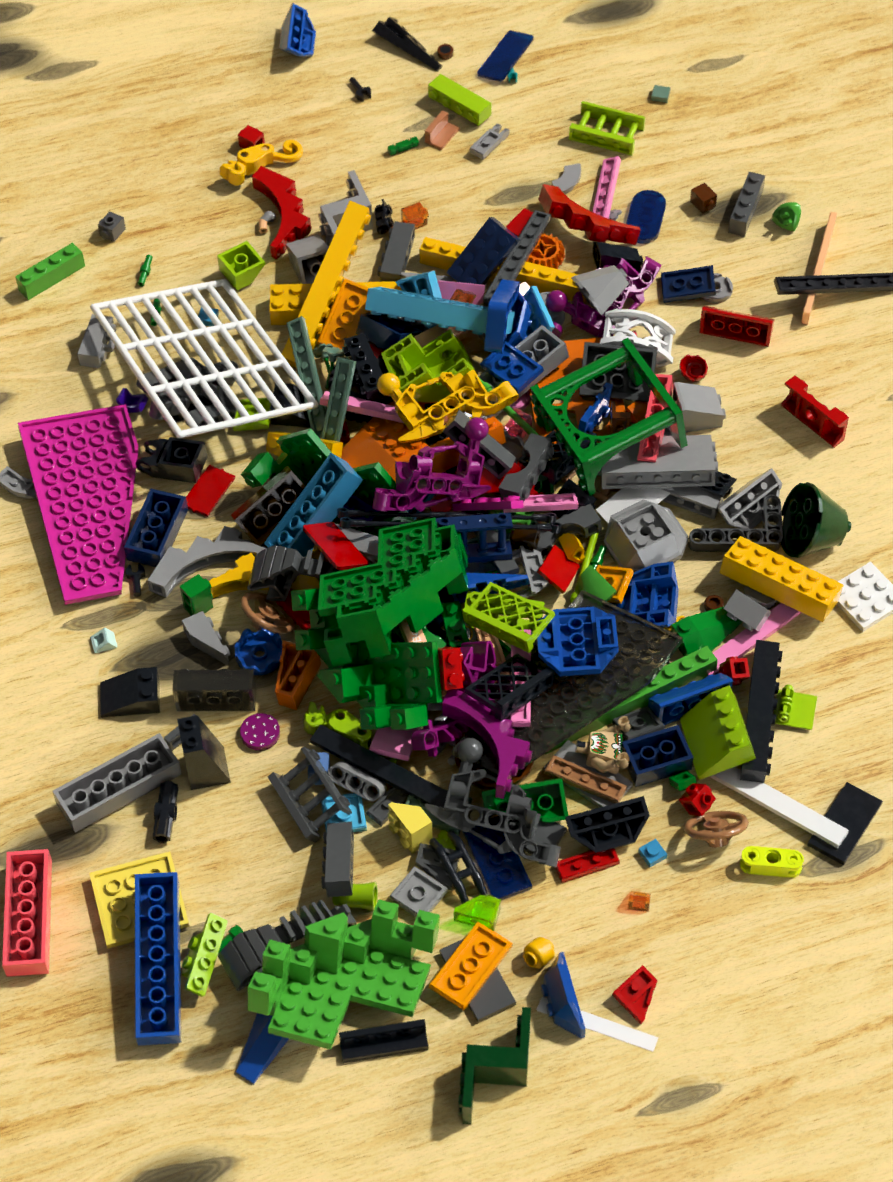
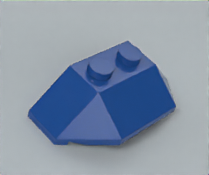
M292 3L283 22L279 48L294 56H312L314 53L316 31L308 17L307 10Z
M520 292L511 311L515 312L512 332L506 334L505 339L506 342L514 347L528 337L526 332L532 322L528 302Z
M559 952L544 976V984L541 985L543 997H547L549 1004H546L549 1017H553L554 1024L579 1038H585L586 1028L564 952Z

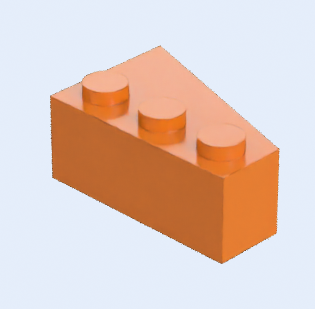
M283 640L275 693L279 705L297 710L321 666V661L314 649L296 650V644Z

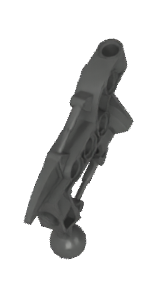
M474 738L462 740L457 748L458 757L461 759L459 772L452 774L444 808L425 804V807L439 820L466 833L473 834L487 845L496 849L500 854L514 851L517 855L528 860L557 867L561 847L533 841L541 814L530 810L532 798L526 797L525 791L520 786L512 784V792L506 813L469 804L468 797L471 785L473 786L475 782L484 778L497 782V778L489 775L484 769L471 771L473 763L481 758L483 748L481 743ZM474 810H478L480 813V817L476 821H472L470 818V814ZM493 815H498L500 818L499 823L492 826L490 818ZM512 820H518L520 823L519 828L515 831L510 829ZM479 826L504 832L506 840L499 845L473 829ZM533 845L535 848L534 854L527 856L525 854V847Z

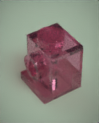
M516 409L515 412L532 427V416ZM512 418L505 425V430L512 437L519 435L523 440L527 434Z

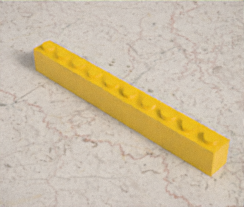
M349 201L298 316L305 318L312 350L316 345L317 340L315 338L317 333L320 334L323 329V319L327 318L330 313L329 306L331 302L334 303L337 297L336 290L338 286L341 287L344 281L342 276L350 268V258L355 256L357 252L358 240L361 241L365 231L363 229L365 224L368 225L371 220L369 208ZM289 336L282 355L290 366L297 368Z
M425 237L419 249L420 264L449 270L466 247ZM530 262L524 264L515 280L519 281L520 284L526 282L529 287L537 286L539 293L560 290L566 294L567 299L572 301L576 292L580 291L571 279L579 274ZM503 263L495 271V273L492 275L489 281H493L495 279ZM582 294L584 303H586L587 300Z

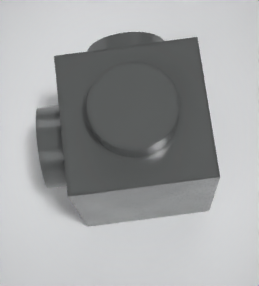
M109 211L98 223L100 236L115 242L126 229L124 217Z

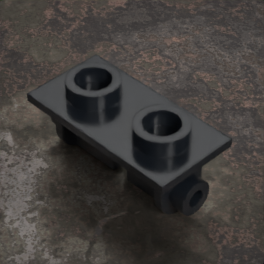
M382 199V205H377L374 209L375 219L377 220L376 227L379 234H385L394 225V221L391 218V214H393L392 208Z

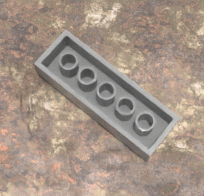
M543 325L515 346L516 349L537 362L544 369L535 380L519 393V397L569 357L566 343ZM486 371L478 376L484 382L491 385L492 390L502 383ZM500 410V411H498L497 413L492 414V415H489V416H487V417H488V418H491V417H493V416L496 417V416L499 415L503 410Z
M159 733L52 792L56 804L76 833L160 787L161 783L171 781L182 775L178 759Z

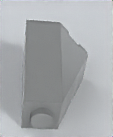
M614 265L575 275L571 278L587 302L600 315L604 314L629 284L622 268L618 269Z

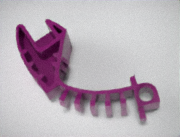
M491 641L463 642L461 647H458L461 648L463 654L462 671L465 680L463 688L457 690L465 692L466 687L497 667L495 666L496 656ZM489 680V681H487V683H494V682H495V680ZM475 689L474 691L485 692V689ZM448 717L435 725H432V720H428L427 726H423V729L417 730L412 734L413 750H427L428 757H435L438 755L437 747L439 743L454 741L455 738H460L463 736V732H468L470 729L463 723Z

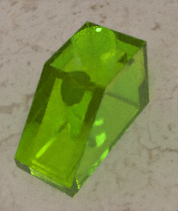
M479 895L455 907L454 921L472 926L480 922L494 931L501 910V900L492 895Z

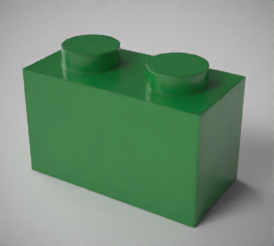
M199 574L180 586L183 607L191 616L201 611L205 614L213 608L211 584Z

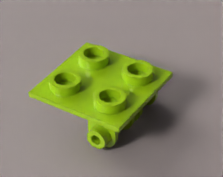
M788 684L782 690L779 689L777 709L774 710V714H776L775 724L812 730L817 696L794 692L793 687Z

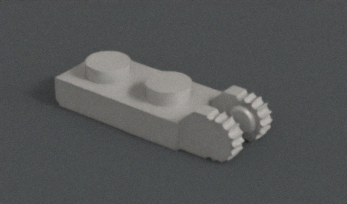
M496 124L470 147V153L484 159L508 137L510 130L505 128L500 132L501 125Z

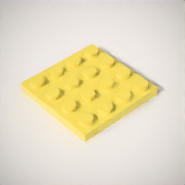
M170 852L89 873L107 949L135 942V874L175 872ZM179 887L180 929L190 926Z

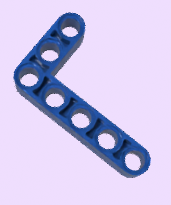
M502 279L490 299L484 351L503 354L507 319L519 295V281Z

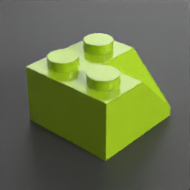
M248 241L217 255L219 270L237 291L252 284L265 265V261Z

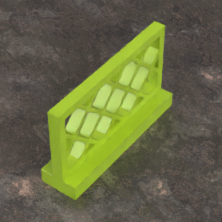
M492 582L485 587L471 606L466 605L462 610L466 623L528 653L534 648V641L555 616L554 611ZM491 590L499 592V596L488 598L487 595ZM511 598L515 600V603L513 604H503V600ZM501 601L502 606L490 609L489 603ZM487 604L488 607L487 610L482 611L476 609L479 605ZM528 606L531 608V611L520 613L519 607ZM517 608L518 614L506 616V610ZM503 611L504 617L496 619L491 614ZM535 615H547L545 619L538 621L535 619ZM533 616V622L522 624L521 618ZM516 619L520 621V625L510 626L507 622ZM536 628L532 635L524 632V629Z

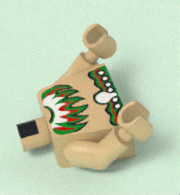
M620 717L618 719L619 725L615 724L605 730L591 732L588 742L577 741L575 753L586 754V765L597 769L601 773L618 774L619 767L627 768L630 758L628 753L622 752V733L620 731L628 732L631 726L628 717Z

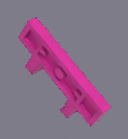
M520 496L504 497L502 501H500V498L479 497L474 499L473 503H471V499L460 500V503L452 504L453 511L523 508V500H520Z

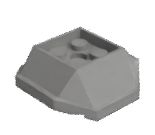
M643 499L610 516L604 538V546L618 567L631 568L633 572H636L653 564L671 561L674 563L680 560L689 537L669 508Z

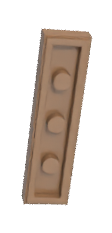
M555 755L552 756L544 773L552 778H562L564 783L614 804L621 801L627 790V786Z

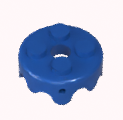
M248 628L245 629L239 641L235 643V658L238 666L246 673L252 675H266L276 670L280 666V655H282L283 648L280 635L264 628L257 632H252ZM258 651L265 653L260 657L254 655Z

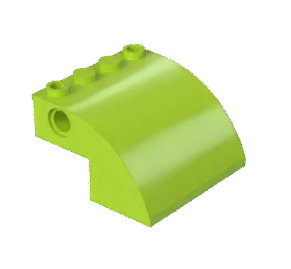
M451 329L424 347H421L412 334H409L381 353L388 372L395 374L399 378V389L402 393L410 384L420 385L440 376L442 372H452L453 375L461 373L464 376L474 369L463 343ZM441 382L417 389L414 399L418 402H437L449 396L450 392L445 385L443 386Z

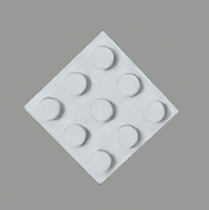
M872 562L867 563L838 581L844 586L836 605L862 632L893 614V584Z

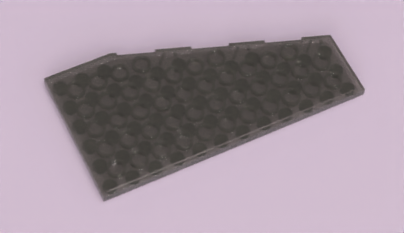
M582 590L568 608L596 607L607 614L615 615L619 652L600 674L559 676L554 671L553 686L531 700L530 727H512L515 730L514 738L530 742V751H532L530 763L650 684L682 644L683 637ZM537 645L531 652V662L545 669L548 665L539 658ZM502 690V693H510L511 690ZM470 728L452 749V755L459 758L457 754L459 743L466 738H474L481 743L483 754L477 762L473 763V766L480 770L484 769L488 774L498 778L499 770L494 754L483 738Z

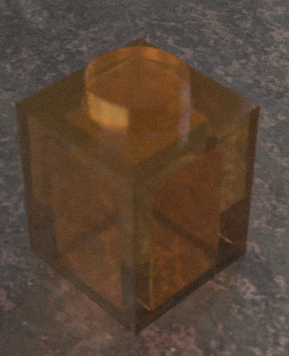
M420 202L401 209L402 222L415 224V229L427 225L429 213Z

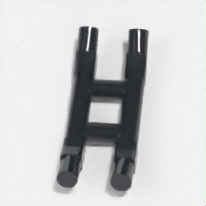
M453 830L447 833L448 838L457 850L447 855L444 847L436 838L430 839L429 844L449 875L461 904L469 902L462 879L471 876L480 896L487 894L480 872H478L463 841ZM462 858L467 868L456 873L451 862Z

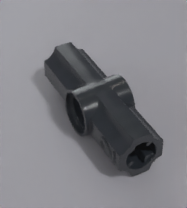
M165 781L160 784L158 802L155 803L154 807L155 823L152 837L153 840L159 843L171 841L173 821H176L178 784L172 781Z

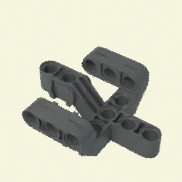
M193 357L190 358L202 376L211 374L206 366H203ZM183 360L175 363L185 379L194 378ZM231 361L233 366L237 369L239 367L238 364L234 361ZM222 362L214 364L219 372L228 371ZM168 366L159 369L168 383L177 381ZM152 371L143 374L151 386L161 385ZM233 377L224 379L228 385L235 382ZM137 379V387L147 394V392ZM217 381L207 382L232 419H234L237 410ZM200 384L191 386L197 396L201 394L211 401ZM173 389L188 410L192 401L184 389ZM165 391L156 393L171 416L180 414ZM151 401L149 416L156 420L164 419L153 401ZM213 404L205 406L215 423L225 421ZM197 409L189 412L198 427L208 425Z

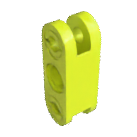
M748 846L742 851L740 868L748 874L795 878L802 871L804 857L797 850Z

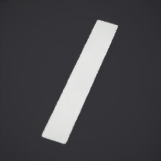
M541 997L537 1011L548 1014L546 1004H549L547 998ZM581 1011L585 1028L654 1051L658 1037Z

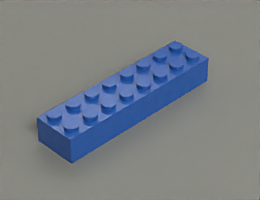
M177 872L135 874V1038L138 1046L181 1043L180 902Z

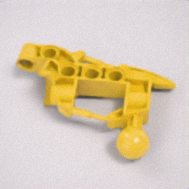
M474 369L464 376L461 373L453 375L452 372H442L440 376L420 385L410 384L403 393L399 389V378L393 373L382 374L377 381L379 392L393 398L396 402L395 412L410 430L398 439L399 443L420 441L441 434L445 428L444 424L458 410L471 414L472 417H469L470 419L475 417L481 418L482 416L497 413L516 402L519 398V394L508 381L487 392ZM441 382L443 386H446L450 395L423 411L414 399L416 390Z

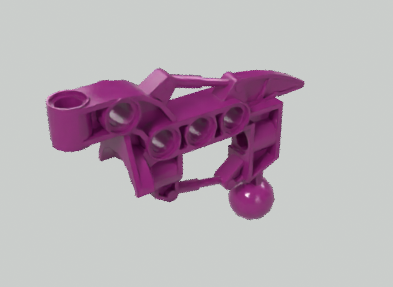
M646 256L640 270L637 272L626 260L621 258L616 267L624 270L629 284L616 298L617 301L615 300L605 312L622 309L626 298H632L635 302L629 309L635 310L638 306H641L645 301L644 292L653 283L661 268V264ZM560 290L552 291L547 295L545 303L550 311L555 313L564 311L571 315L572 324L597 338L603 337L606 319L605 312L600 315L595 309L586 305L580 291L576 292L573 296L572 304L568 302L566 294Z
M475 417L466 423L465 433L469 438L468 446L459 441L450 446L432 448L425 446L418 451V455H412L409 462L395 461L396 489L375 488L372 508L379 511H405L415 508L422 512L425 508L437 505L440 502L447 500L456 502L471 499L489 491L491 486L480 485L485 457L478 453L480 441L489 432V426L483 418ZM449 449H456L460 453L456 474L432 472L434 453ZM427 494H445L447 496L437 500L422 501Z

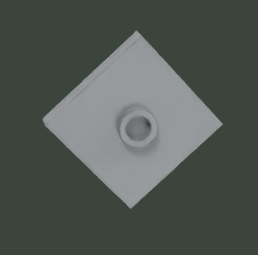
M414 866L392 892L389 899L417 917L419 910L431 912L448 892V888Z

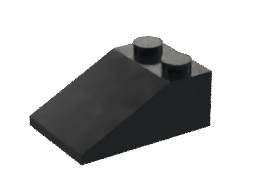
M275 383L273 394L283 408L292 406ZM285 384L299 404H304V396L298 387L294 384ZM271 404L270 411L275 410ZM307 410L271 418V425L311 428Z
M157 667L137 668L100 682L101 718L160 713V679Z

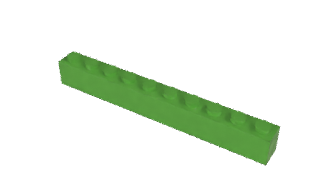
M705 646L552 719L554 723L552 726L542 724L536 727V732L541 739L538 743L545 754L561 748L567 740L573 742L613 723L612 719L648 706L649 698L656 694H663L675 687L680 688L692 681L706 678L708 673L717 670L718 660L709 647Z

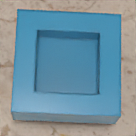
M201 307L198 315L205 326H215ZM211 308L218 317L219 310Z
M656 839L638 849V853L649 867L667 858V853Z

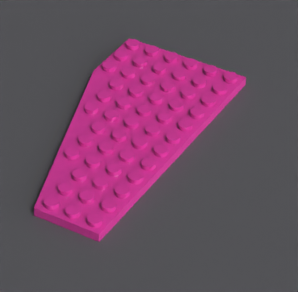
M126 404L18 422L20 437L64 604H73L122 594L126 561L124 546L129 535L136 476L135 462L138 459V443Z

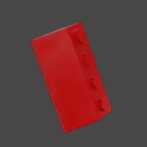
M704 306L701 312L699 333L769 347L775 320Z

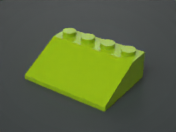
M730 685L711 692L680 717L688 747L694 757L693 764L699 780L756 759L736 697Z

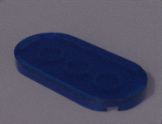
M640 191L632 199L626 224L637 226L641 229L637 243H650L651 240L657 239L660 234L666 209V199L657 191Z

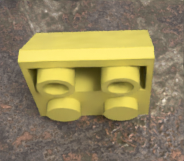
M393 802L388 804V826L393 834L397 833L400 837L402 846L405 849L408 848L413 854L419 850L420 843L428 845L430 839L433 838L432 821L419 806Z

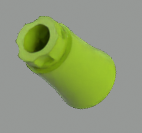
M377 882L353 884V895L332 897L334 905L342 906L347 904L348 907L374 911L378 900Z

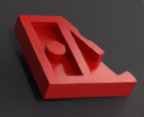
M642 965L612 993V996L641 1025L645 1020L658 980Z

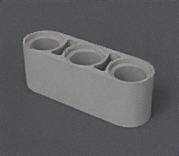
M340 761L328 770V775L334 783L369 801H375L386 793L387 787L385 782L346 761ZM337 768L341 769L342 776L338 774ZM355 777L359 779L360 785L355 782ZM372 786L377 789L378 794L373 792Z

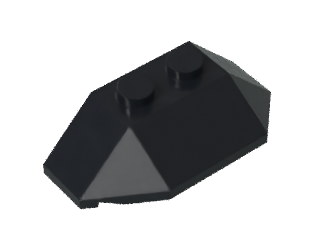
M644 796L569 815L565 817L571 838L594 853H599L635 843L650 814Z

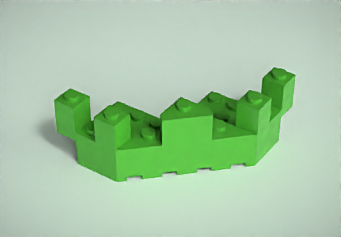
M378 899L372 919L347 928L348 917L342 912L305 926V944L291 949L289 944L269 940L262 957V973L255 971L248 986V1011L273 1016L268 1027V1033L330 1050L350 1001L413 1017L428 978L431 964L412 960L416 949L429 953L433 952L438 938L440 915L419 910L412 926L398 922L399 904Z

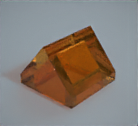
M631 891L628 909L649 912L651 894Z

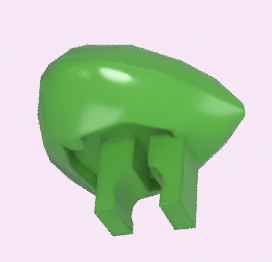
M797 202L781 204L772 214L773 222L781 228L795 231L801 216V205Z

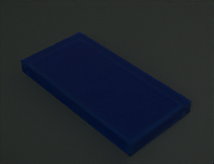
M499 816L490 819L492 826L499 823ZM479 826L473 829L499 845L506 840L504 832ZM462 831L494 903L532 889L531 881L519 855L514 851L500 854L496 849L484 843L483 840L469 832Z

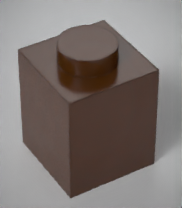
M706 183L691 189L690 202L702 214L716 207L717 194Z

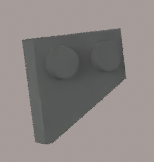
M420 843L416 865L447 887L448 890H452L453 883L431 845ZM444 848L447 855L457 851ZM459 859L451 862L455 871H457Z

